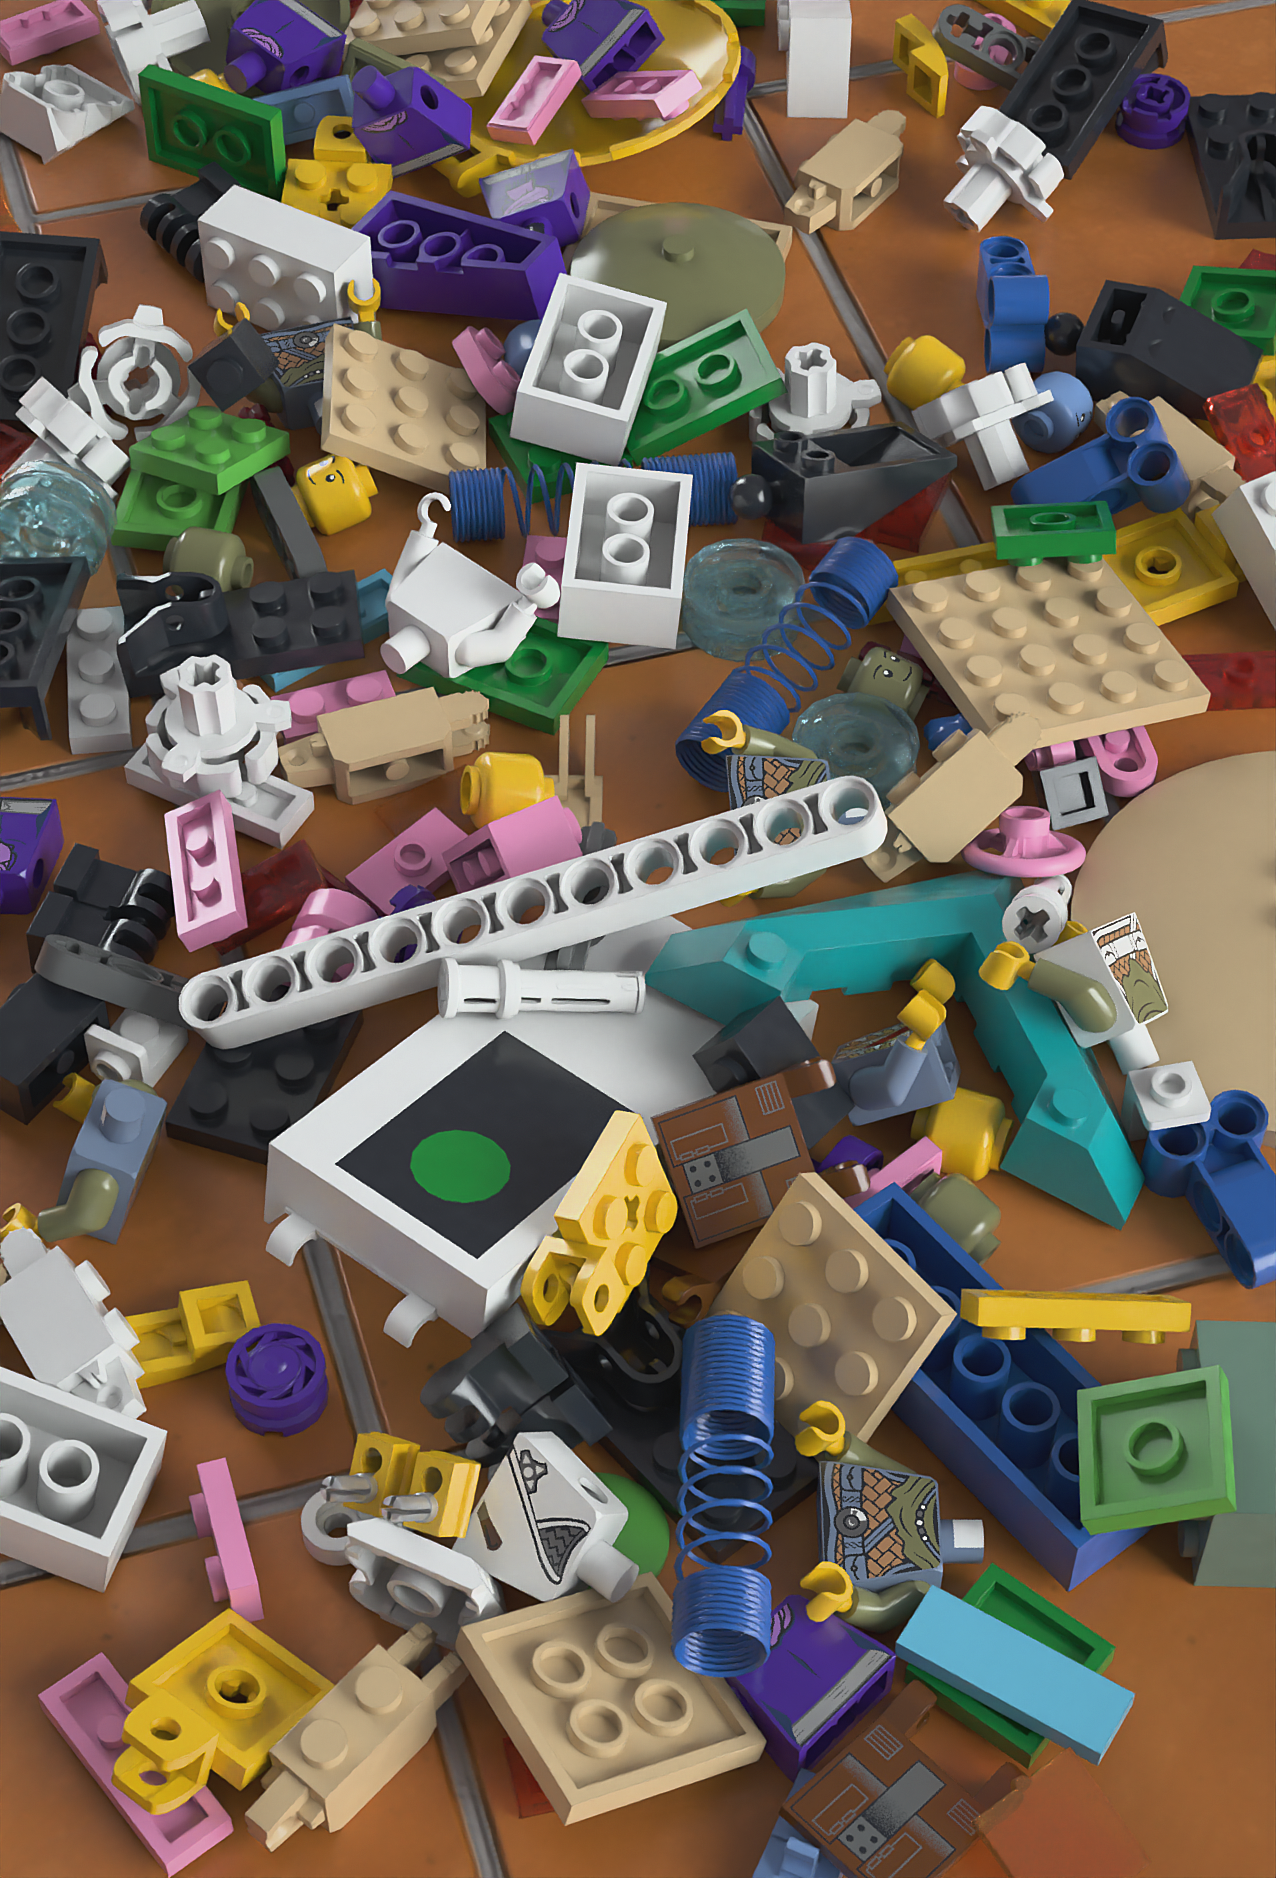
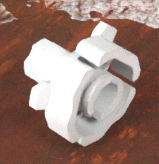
M142 0L96 1L103 23L108 22L109 24L104 26L112 46L113 54L138 106L142 105L138 74L148 64L172 71L167 58L210 43L206 24L195 0L181 3L152 15H148Z
M980 106L957 135L965 155H961L955 164L965 176L944 199V207L954 216L957 222L968 230L972 229L980 232L1006 200L1022 204L1033 216L1044 223L1053 213V209L1045 200L1064 177L1059 161L1049 153L1043 158L1041 152L1046 148L1045 144L1025 126L1006 117L992 107Z
M139 304L133 319H124L103 326L99 330L98 338L102 347L107 346L118 337H129L118 339L105 350L98 363L97 380H93L91 369L98 356V351L96 347L87 346L81 353L78 373L79 382L67 390L69 398L84 412L91 411L92 419L115 440L124 439L128 434V429L126 425L111 419L105 412L103 404H107L117 414L131 420L150 419L162 413L165 415L159 423L153 426L134 428L136 440L139 442L150 436L153 430L168 426L188 415V411L195 408L199 401L201 384L188 368L187 389L182 396L178 395L181 383L179 365L170 349L162 344L166 343L174 347L187 363L193 356L190 343L171 327L163 325L161 308ZM148 365L150 366L147 369L149 380L141 385L137 379L126 381L129 377V372L139 367L141 369Z
M815 342L805 346H793L785 357V374L777 368L788 392L749 411V439L753 442L772 440L776 433L783 431H796L806 435L840 430L848 421L851 428L870 426L869 407L881 402L880 388L875 380L852 382L840 373H837L836 360L830 354V347ZM770 421L772 430L766 425Z
M1025 363L1004 370V374L1002 371L992 373L981 380H974L912 411L919 432L942 447L946 448L964 440L985 491L1030 472L1010 419L1054 400L1050 390L1040 394L1037 393Z
M42 376L19 400L23 406L15 414L39 437L10 466L1 478L37 512L76 471L110 503L114 504L120 495L110 486L130 466V458L112 442L113 438L69 397L66 399Z
M215 654L200 658L191 656L180 666L160 675L165 696L158 700L145 719L148 731L146 747L151 770L155 772L160 780L171 788L189 790L200 798L219 789L225 798H234L243 791L239 765L245 759L248 782L253 785L264 783L278 764L277 733L278 731L291 728L292 717L289 701L270 700L257 685H247L241 691L237 688V682L232 677L230 664ZM167 736L169 742L174 746L170 751L164 748ZM250 741H259L258 744L244 756L243 747L249 744Z

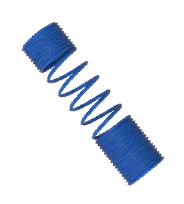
M731 451L728 453L723 452L722 454L720 452L717 454L711 453V455L709 453L705 455L701 453L694 456L691 454L686 456L684 454L682 457L680 455L677 457L673 455L671 458L669 456L665 458L663 456L660 458L656 456L654 459L652 457H649V459L644 457L642 459L641 469L693 475L688 528L691 525L693 527L697 525L701 527L708 524L710 526H713V524L716 526L719 524L724 525L725 523L727 525L730 523L736 524L738 516L731 509L728 500L730 487L738 478L735 458ZM625 458L618 464V467H623L625 464L626 468H632ZM596 460L590 463L600 465ZM564 462L558 471L554 519L543 472L537 464L531 467L527 483L525 524L516 483L511 470L507 466L503 467L502 470L498 467L496 469L491 467L489 470L487 468L484 470L479 468L478 471L475 468L472 471L470 469L467 471L462 469L461 472L458 469L455 472L451 470L449 472V492L453 540L456 543L459 540L463 543L465 540L467 542L470 540L474 542L477 539L480 542L482 539L484 541L487 539L491 541L494 538L497 541L498 538L501 540L505 538L503 488L506 473L513 495L520 532L526 539L530 531L535 471L540 481L550 531L556 537L559 531L561 490L565 469L570 480L572 492L574 488L575 477L568 463Z
M847 536L838 539L809 576V583L800 586L795 594V603L784 606L779 613L778 623L766 628L762 634V644L750 648L745 655V666L732 670L676 740V756L690 776L712 790L729 792L726 756L735 755L731 747L717 754H709L701 746V741L709 737L722 739V732L716 725L703 722L704 718L720 710L733 712L740 719L742 725L746 724L779 735L790 723V713L799 712L801 709L800 697L795 689L803 692L815 691L818 687V680L812 668L820 671L832 670L835 666L833 653L829 648L836 650L848 649L852 643L847 628L855 630L864 629L887 600L889 588L898 586V574L893 562L881 549L862 538ZM810 588L815 601L820 607L810 603H800V596L806 589ZM800 607H807L818 611L832 619L845 634L846 643L840 646L835 645L819 636L805 620ZM796 608L799 619L805 628L793 624H783L786 613ZM784 628L802 632L815 640L826 651L830 663L827 666H820L803 657L787 638ZM779 629L782 639L789 650L776 645H766L769 634ZM767 649L784 653L798 661L813 678L812 686L804 687L788 679L775 666ZM759 650H763L766 661L774 672L758 666H750L752 655ZM750 670L769 675L779 681L791 692L796 700V706L788 708L780 694L764 680L752 675Z
M724 1314L713 1315L697 1321L686 1330L683 1338L679 1439L684 1453L678 1465L680 1480L684 1485L680 1488L676 1499L679 1513L683 1517L679 1520L675 1531L678 1546L682 1551L677 1555L674 1564L676 1578L679 1583H677L673 1592L672 1645L670 1647L673 1657L686 1669L700 1675L719 1678L737 1677L753 1672L767 1662L771 1653L770 1621L772 1618L770 1614L772 1612V1597L770 1590L772 1586L769 1579L755 1569L766 1564L772 1556L770 1545L757 1537V1535L768 1530L773 1522L771 1513L758 1504V1502L769 1497L773 1490L771 1479L759 1470L769 1465L774 1457L772 1448L769 1445L774 1436L775 1341L773 1334L762 1323L749 1317ZM765 1449L767 1456L762 1463L753 1467L732 1465L719 1467L701 1460L693 1452L708 1458L736 1460L756 1455ZM688 1457L707 1470L692 1476L688 1480L685 1471ZM716 1473L733 1475L751 1474L761 1478L765 1483L766 1489L762 1495L753 1499H719L702 1493L692 1484L705 1476ZM687 1489L707 1501L691 1509L688 1513L684 1504ZM715 1506H747L762 1512L765 1522L762 1527L755 1531L744 1533L720 1532L702 1526L691 1517L704 1509ZM686 1522H688L691 1526L708 1535L686 1546L682 1533ZM745 1539L758 1543L763 1547L765 1554L762 1560L754 1564L727 1566L705 1561L693 1554L691 1550L707 1541ZM685 1555H687L690 1559L709 1569L692 1573L684 1578L681 1566Z

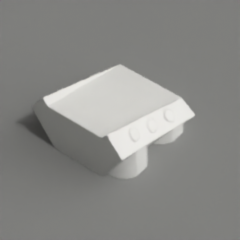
M70 64L64 66H43L38 75L15 71L5 73L3 76L0 94V133L39 154L45 165L60 154L70 150L82 140L90 137L99 129L108 126L114 120L134 110L135 106L130 98Z
M378 1517L347 1525L349 1539L344 1546L345 1556L357 1568L349 1582L350 1593L364 1607L379 1614L381 1619L408 1631L415 1624L422 1621L438 1633L435 1643L455 1650L454 1645L460 1627L507 1613L502 1585L472 1558Z

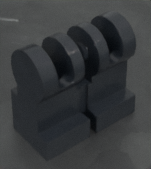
M215 161L198 170L199 181L172 196L162 193L151 198L144 206L140 215L142 230L153 240L157 241L167 253L171 254L180 265L186 267L187 271L202 283H205L197 220L234 185L241 187V184Z
M75 843L53 883L54 892H48L26 932L31 972L36 973L34 966L47 935L52 934L70 937L145 964L151 963L159 949L158 941L166 936L171 926L170 918L176 915L171 876L155 869L147 868L135 871L100 860L99 849Z
M518 1302L486 1327L483 1332L470 1341L472 1348L461 1357L448 1362L437 1370L427 1381L420 1395V1402L434 1418L441 1419L447 1417L444 1428L456 1443H468L466 1455L469 1459L480 1463L481 1469L489 1468L487 1474L489 1482H491L518 1433L552 1432L572 1450L584 1440L591 1446L613 1430L598 1397L562 1355L559 1356L556 1347ZM511 1405L512 1408H510L507 1412L501 1414V1412H503L506 1408H508Z

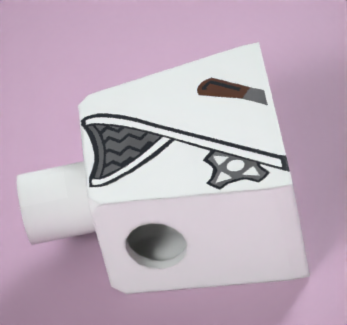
M552 1432L518 1433L471 1514L466 1537H458L451 1549L472 1558L488 1574L543 1602L586 1591L588 1586H590L614 1603L619 1601L629 1591L639 1572L637 1564L612 1546L628 1520L627 1507Z

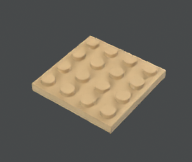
M1067 556L1044 558L1041 564L1034 566L1008 565L889 588L886 608L972 729L981 730L985 735L1000 721L1005 722L1006 716L1010 717L1011 713L1018 714V712L1022 714L1025 712L1028 716L1039 719L1038 723L1041 731H1043L1040 735L1042 740H1038L1037 746L1033 745L1032 749L1206 712L1211 693L1103 557L1101 561L1088 564L1071 563L1067 561Z

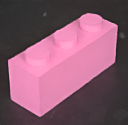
M556 795L488 823L441 853L458 894L583 856L579 844L582 842V833L573 812L567 807L563 808Z

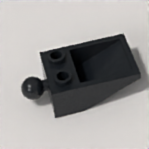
M1110 280L1105 281L1085 326L1079 317L1068 312H1061L1051 316L1047 324L1044 325L1045 346L1051 353L1058 356H1069L1076 353L1075 378L1080 380L1089 391L1092 401L1106 400L1112 394L1119 391L1129 397H1141L1148 401L1159 396L1187 418L1233 426L1237 425L1263 359L1262 349L1161 289Z
M902 421L807 435L796 431H783L776 433L772 440L752 442L751 474L740 476L733 482L729 490L728 500L731 509L737 516L746 520H756L764 517L802 545L841 539L847 536L853 537L956 468L957 455Z

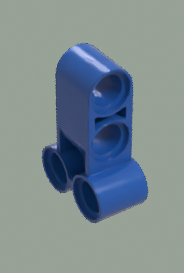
M996 236L985 239L980 243L976 297L985 327L984 360L987 374L1000 371L1005 373L1004 370L1022 363L1026 364L1029 373L1043 372L1045 364L1044 325L1048 321L1050 305L1048 278L1046 275L1035 274L1028 247L1023 241L1009 236Z
M1128 397L1113 405L1107 413L1105 421L1106 434L1026 474L1013 485L1010 494L1014 505L1107 501L1112 516L1141 501L1147 509L1155 513H1167L1176 510L1184 504L1189 496L1190 482L1176 451L1168 442L1167 434L1154 407L1148 400L1141 397ZM1144 430L1141 434L1130 437L1136 431ZM1161 473H1167L1161 479L1151 481V479L1154 478L1156 475Z
M1229 1090L1218 1094L1211 1101V1113L1208 1121L1154 1131L1149 1130L1140 1166L1146 1178L1144 1184L1150 1191L1169 1198L1181 1196L1187 1198L1235 1278L1246 1289H1254L1276 1281V1175L1260 1151L1268 1126L1269 1114L1265 1104L1257 1096L1247 1091Z

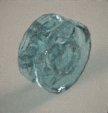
M31 461L19 464L5 474L0 486V558L87 556L90 575L93 576L98 572L118 522L115 504L105 488L87 473L60 462Z
M750 538L724 539L703 547L689 560L684 572V597L681 602V619L684 632L695 646L714 657L734 662H745V655L750 648L762 644V634L766 628L778 623L779 613L783 607L795 603L796 592L800 586L805 584L802 568L784 550L771 543ZM805 591L800 596V603H803ZM796 608L786 613L783 624H793L801 627L802 622L799 619ZM784 628L785 634L792 644L796 640L799 631ZM779 629L772 631L767 637L766 645L788 648L782 639ZM767 649L770 657L781 653L773 649ZM763 650L755 652L750 661L765 660Z
M861 692L834 694L814 702L797 719L791 741L813 750L818 759L828 761L831 780L853 775L864 778L872 784L879 797L883 811L892 804L886 797L890 790L912 771L917 775L916 763L920 751L917 726L902 708L885 698Z

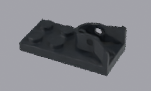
M1071 0L998 111L1006 117L1019 122L1038 137L1046 147L1041 152L1043 158L1047 153L1053 155L1060 163L1064 173L1063 178L1071 180L1139 74H1149L1158 68L1165 69L1168 62V51L1164 21L1089 0Z
M1257 92L1248 95H1219L1211 93L1203 96H1190L1188 113L1184 117L1186 121L1185 130L1215 240L1276 238V94Z
M0 231V431L34 433L15 414L23 406L19 400L42 376L66 399L69 397L67 390L79 382L78 373L81 353L86 344L95 290L101 283L107 284L108 270L99 238Z
M87 556L0 558V708L19 707L23 728L30 730L41 741H51L53 738L44 699L91 576Z
M354 570L337 573L330 571L321 572L312 577L279 583L268 581L254 587L222 592L220 583L216 579L196 572H168L160 576H127L126 572L118 574L116 578V589L124 614V635L117 640L116 652L129 698L164 693L160 675L180 666L191 656L200 658L215 654L230 664L231 674L235 680L365 658L359 589ZM177 585L183 589V593L178 596H170L165 590L169 586Z
M648 1262L643 1280L633 1288L620 1313L615 1315L609 1327L600 1336L584 1333L582 1325L572 1333L542 1329L541 1331L556 1347L559 1356L562 1355L600 1400L613 1430L597 1442L639 1485L643 1486L656 1498L663 1511L678 1525L679 1520L683 1517L679 1513L676 1499L680 1488L684 1485L680 1480L678 1465L684 1453L679 1439L683 1362L682 1346L686 1329L670 1323L668 1319L669 1312L650 1294V1263ZM775 1418L773 1424L774 1436L769 1445L772 1448L774 1457L769 1465L759 1470L771 1479L773 1490L769 1497L758 1502V1504L771 1513L773 1519L771 1525L817 1491L819 1462L813 1456L802 1455L796 1449L795 1438ZM765 1449L756 1455L736 1460L708 1458L693 1452L701 1460L719 1467L726 1465L753 1467L762 1463L767 1456ZM688 1457L685 1466L687 1479L689 1480L692 1476L707 1470L691 1460L690 1457ZM716 1473L705 1476L692 1484L702 1493L719 1499H753L762 1495L766 1489L764 1481L758 1476L751 1474L733 1475ZM687 1489L684 1498L686 1512L688 1513L691 1509L707 1502L690 1492L689 1489ZM715 1506L704 1509L691 1517L702 1526L720 1532L744 1533L755 1531L762 1527L765 1522L762 1512L747 1506ZM686 1522L683 1532L692 1541L708 1535ZM717 1539L702 1543L698 1547L713 1563L721 1564L750 1541L745 1539Z

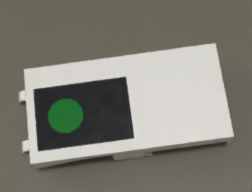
M669 915L607 934L598 944L590 947L584 971H642V976L645 977L646 972L670 936L674 933L693 929ZM548 953L515 963H518L520 969L544 970ZM646 984L645 1003L641 1014L612 1011L519 1010L518 1015L512 1016L511 1019H498L494 1012H457L454 1018H441L439 1013L269 1143L264 1221L270 1224L284 1213H287L289 1216L270 1235L266 1251L287 1266L293 1264L296 1253L305 1242L311 1239L316 1241L319 1237H322L407 1295L393 1308L384 1325L383 1332L408 1348L411 1346L412 1340L419 1328L427 1321H435L438 1317H441L473 1339L505 1313L521 1295L520 1288L523 1276L544 1237L564 1239L553 1215L615 1110L641 1115L672 1192L674 1191L650 1117L717 1094L710 1086L706 1075L692 1055L724 1028L725 1025ZM811 999L785 1003L811 1041L819 1004Z

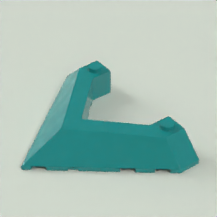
M978 869L674 933L670 936L645 974L646 985L726 1026L738 1014L777 996H780L787 1003L809 1000L812 991L841 988L843 995L890 990L894 981L913 979L928 959H934L953 976L955 981L953 995L957 1002H966L977 1023L973 1033L994 1073L1002 1071L1015 1095L1011 1106L1021 1126L999 1168L1120 1231L1146 1179L1092 1048L1082 1049L1077 1044L1057 1002L1027 988L1029 981L1020 976L1011 989L1000 990L986 983L979 975V969L988 955L995 950L997 945L1007 941L1003 933L1002 919L1013 898L1025 888L1021 877L1002 876ZM1024 919L1023 922L1027 925L1028 921ZM1036 953L1029 954V961L1036 963L1033 956Z

